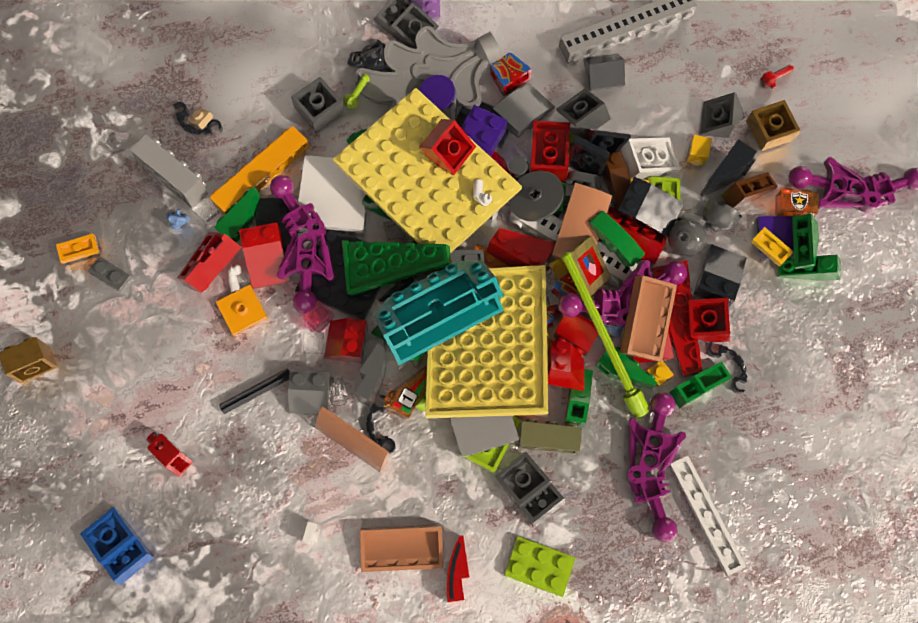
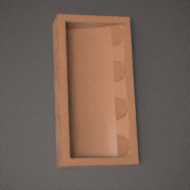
M575 183L552 254L553 258L563 260L561 259L562 254L573 251L589 236L593 237L596 245L598 244L599 237L589 225V222L600 211L608 212L612 195Z
M643 275L635 276L620 353L662 362L677 288L676 284Z
M322 406L317 416L316 429L381 473L390 460L389 451Z
M442 524L361 528V572L444 568Z

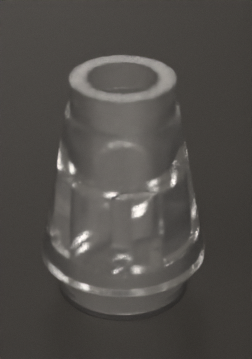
M343 376L331 377L329 400L333 406L345 405L349 397Z

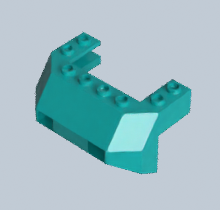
M482 260L458 261L447 265L437 273H431L427 278L419 282L412 283L402 291L393 293L384 301L374 315V319L397 363L401 365L504 311L498 296L502 298L504 295L496 277Z

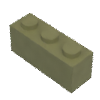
M526 419V421L521 423L519 448L578 454L580 452L582 427H577V424L565 423V426L557 425V422L554 421L537 423L535 419Z

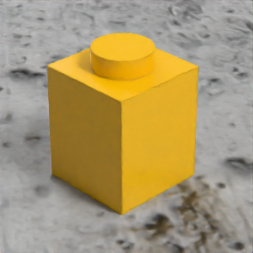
M693 135L689 144L686 162L696 166H704L709 158L712 138Z

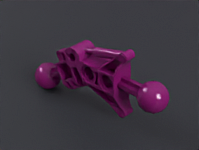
M828 157L824 161L827 178L812 175L810 169L805 166L794 167L788 175L789 183L796 189H803L809 185L825 189L823 198L815 205L818 210L823 208L851 209L852 207H858L860 211L869 213L886 204L892 205L896 201L894 193L897 190L903 188L918 190V167L906 170L902 178L892 181L885 172H879V174L863 178L857 172L843 166L832 157Z
M278 175L271 180L270 191L275 197L283 199L290 211L282 219V223H287L285 228L290 229L288 233L292 238L290 245H287L277 277L280 280H284L290 275L300 274V290L294 295L292 302L297 312L307 314L312 312L317 304L316 296L311 292L312 274L322 275L329 281L335 279L328 246L324 238L327 230L318 213L314 211L315 207L312 203L305 206L299 205L292 194L294 189L293 181L288 176ZM307 231L306 233L302 234L301 236H298V233ZM318 239L321 240L322 246L320 249L323 262L317 256ZM306 241L312 242V246L309 249L303 248V244ZM305 260H311V265L308 268L302 267V263Z
M649 260L640 261L635 270L621 284L622 286L618 291L600 288L596 292L593 302L604 325L607 323V325L625 326L635 276L643 275L653 278L650 273ZM672 261L667 263L663 269V274L656 279L678 285L686 279L687 269L683 263ZM566 293L558 301V309L566 317L571 318L577 316L580 312H588L583 300L575 293Z
M660 392L655 394L650 402L651 409L654 412L651 430L640 426L634 418H630L628 421L630 469L626 474V479L631 486L632 492L635 493L634 502L637 504L649 502L655 519L652 524L653 536L658 541L667 543L675 539L678 529L675 521L666 517L660 498L671 492V490H665V487L669 484L662 481L666 479L664 472L667 466L671 465L686 438V433L679 432L674 435L662 433L666 416L674 412L675 400L670 394ZM649 438H656L659 445L652 446L649 443ZM636 441L642 450L638 465H635ZM647 456L652 457L654 465H647L644 462V458ZM663 463V466L657 472V477L646 478L647 473L656 471V469ZM633 474H638L639 478H635Z

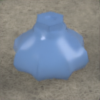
M181 209L165 214V218L171 223L172 229L180 230V227L190 220L186 213L180 212Z

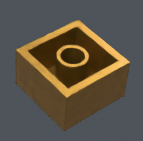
M785 100L753 110L746 120L761 152L794 141L801 131Z
M37 337L26 338L23 340V343L4 348V351L0 352V362L5 375L20 384L58 368L51 348Z

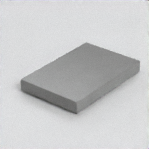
M512 416L455 417L450 419L462 458L519 441Z

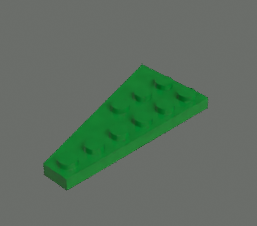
M342 240L347 294L351 296L437 270L452 263L450 246L446 244H400L398 242H349Z

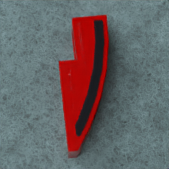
M463 535L459 536L449 562L447 573L448 603L464 601L462 579L470 578Z

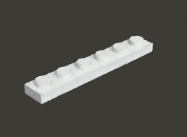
M686 456L671 463L670 468L725 575L729 576L745 568L746 566L689 457Z

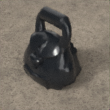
M377 39L370 45H366L362 51L350 53L347 62L348 66L363 67L375 71L384 70L387 66L384 59L385 44ZM360 56L359 61L355 62L356 57Z

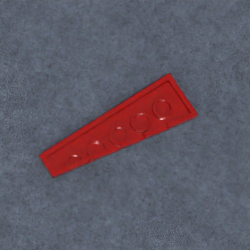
M687 260L680 261L687 269V277L683 283L677 285L669 323L671 341L682 377L699 374L703 371L698 339L690 338L688 300H693L690 289L691 282ZM666 265L651 268L652 277L656 279L661 276Z

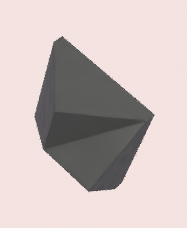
M735 92L703 102L702 135L729 138L734 126L745 118Z

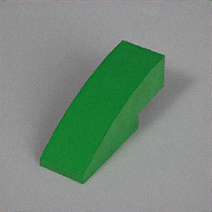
M600 211L589 222V225L609 252H614L625 267H633L645 255L633 238L604 211Z
M721 361L676 386L669 393L680 409L730 380L732 376Z

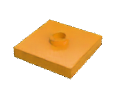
M251 285L216 302L233 336L268 318Z

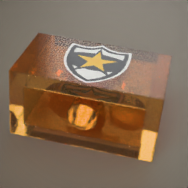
M784 188L776 195L775 216H799L812 213L815 217L818 214L817 192Z

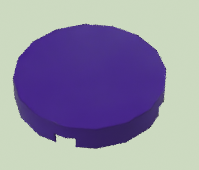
M443 75L428 77L420 87V92L439 110L447 109L456 96L453 82Z

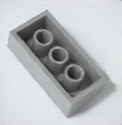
M145 134L130 149L138 164L189 207L194 209L208 195L205 188L206 184L201 180L202 176L195 170L193 172L188 169L189 166L182 159L178 161L174 158L175 155L168 148L163 149L161 147L162 144L155 137L151 139Z

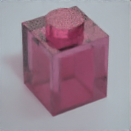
M318 300L314 307L303 316L304 326L309 331H316L319 334L333 320L334 314Z

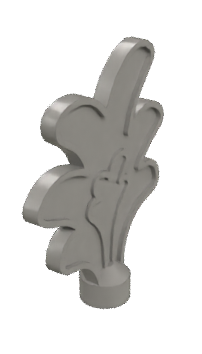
M425 26L416 35L417 49L407 47L396 40H391L386 44L384 59L392 72H379L360 68L355 73L354 81L356 86L363 74H368L370 77L369 82L366 83L361 91V95L376 103L392 104L390 110L415 88L420 91L422 83L428 77L433 75L446 76L453 82L456 96L450 106L441 111L449 119L456 121L457 102L465 109H472L474 105L479 107L482 101L479 89L480 75L487 65L503 57L491 32L471 42L455 44L441 38L432 27Z

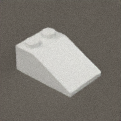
M670 138L629 139L620 149L627 165L629 179L635 176L646 180L647 177H660L681 170Z

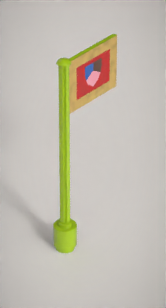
M589 236L573 251L562 254L561 259L564 260L625 388L623 399L628 410L635 418H639L649 412L648 403L641 389L633 387L591 298L611 275L593 237Z

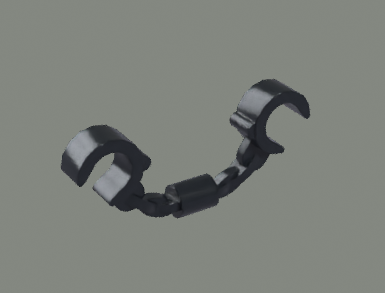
M177 102L173 105L175 110L184 108L182 112L175 114L185 131L196 135H213L211 128L214 125L219 126L220 132L223 131L221 122L216 119L210 120L207 127L202 131L196 130L195 127L189 124L186 125L183 120L184 117L189 115L187 106L183 102Z
M711 342L706 348L707 354L710 357L720 358L722 353L725 354L727 352L734 356L733 360L737 366L741 367L742 374L739 377L733 378L731 388L737 394L744 393L746 390L738 389L736 386V382L743 384L747 382L746 366L743 364L745 363L744 360L734 350L728 349L727 346L722 344L719 346V352L714 353L711 350L713 344Z
M379 395L381 399L386 401V404L383 407H379L376 403H373L374 405L371 406L370 413L367 415L366 429L370 438L381 447L386 442L392 444V449L389 450L390 455L396 449L394 440L388 438V436H385L383 440L380 438L376 439L372 433L375 431L374 422L371 421L372 414L378 411L384 413L389 407L388 398L385 395Z

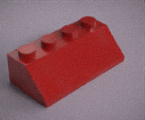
M609 206L607 214L633 238L645 253L641 260H649L650 264L655 265L668 237L617 215L616 209Z

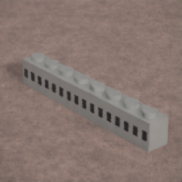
M656 0L563 35L560 38L559 47L567 63L577 62L583 57L595 55L603 49H611L614 45L626 43L635 37H642L651 31H658L666 25L671 26L682 19L687 20L693 16L697 5L694 0Z

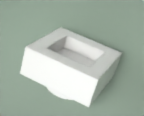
M308 521L302 539L303 543L312 545L313 541H317L320 530L317 529L318 525L316 523Z

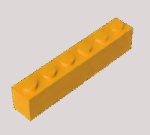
M293 126L285 129L279 138L268 144L264 151L257 153L249 164L243 165L235 176H231L221 188L214 190L209 197L211 202L225 216L230 211V207L234 203H238L248 189L254 186L260 192L275 176H278L310 148L308 140Z

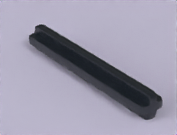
M286 368L220 403L221 411L226 414L288 381L290 370Z

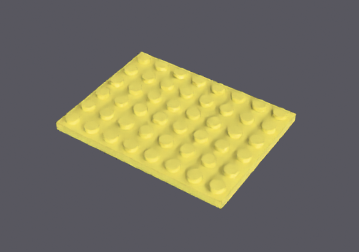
M415 88L335 156L333 162L417 244H446L450 246V253H452L522 189V186L472 139L471 141L476 145V148L455 175H451L431 162L419 149V146L441 119L449 118ZM474 180H482L483 192L491 195L492 202L488 206L480 205L473 198Z
M545 265L489 268L496 277L504 295L502 298L498 296L504 311L428 350L426 418L548 414Z

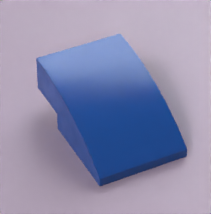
M112 507L80 533L98 562L104 566L112 580L119 585H122L154 558L141 538L115 507Z

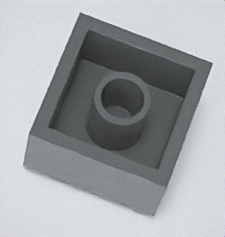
M318 77L291 96L294 108L315 132L344 113L343 102L321 77Z

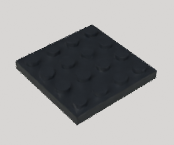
M326 229L324 238L328 246L335 279L329 281L322 275L312 274L311 292L315 294L318 303L355 319L366 320L381 287L352 296L347 294L342 240L349 242L363 240L339 230ZM320 240L319 244L317 245V256L323 262L320 249L322 245ZM311 260L309 261L306 268H308L311 265ZM300 281L295 289V293L300 290Z

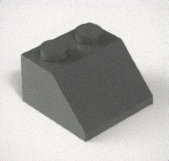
M586 88L556 109L559 114L575 127L597 130L611 119L605 103Z
M290 370L288 384L289 414L318 415L322 406L329 410L332 382L330 372Z

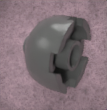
M710 197L703 209L704 219L709 223L708 228L716 232L719 229L727 231L734 228L742 218L740 212L727 204H717V199Z
M684 219L671 227L668 242L675 253L691 257L704 249L707 243V233L699 222L692 219Z

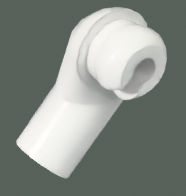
M474 180L473 198L480 205L488 206L492 202L491 195L483 192L482 180Z
M238 264L231 265L228 268V282L231 293L240 290L237 275L241 274L242 270Z

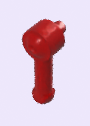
M789 64L774 73L772 71L766 72L760 80L765 87L775 89L777 87L776 79L790 74L794 71V67Z

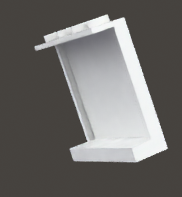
M305 155L304 162L300 164L302 178L298 179L299 196L296 195L295 198L299 205L305 206L312 203L315 207L314 211L318 213L326 229L356 232V236L364 237L367 209L362 205V200L366 193L333 162L332 157Z

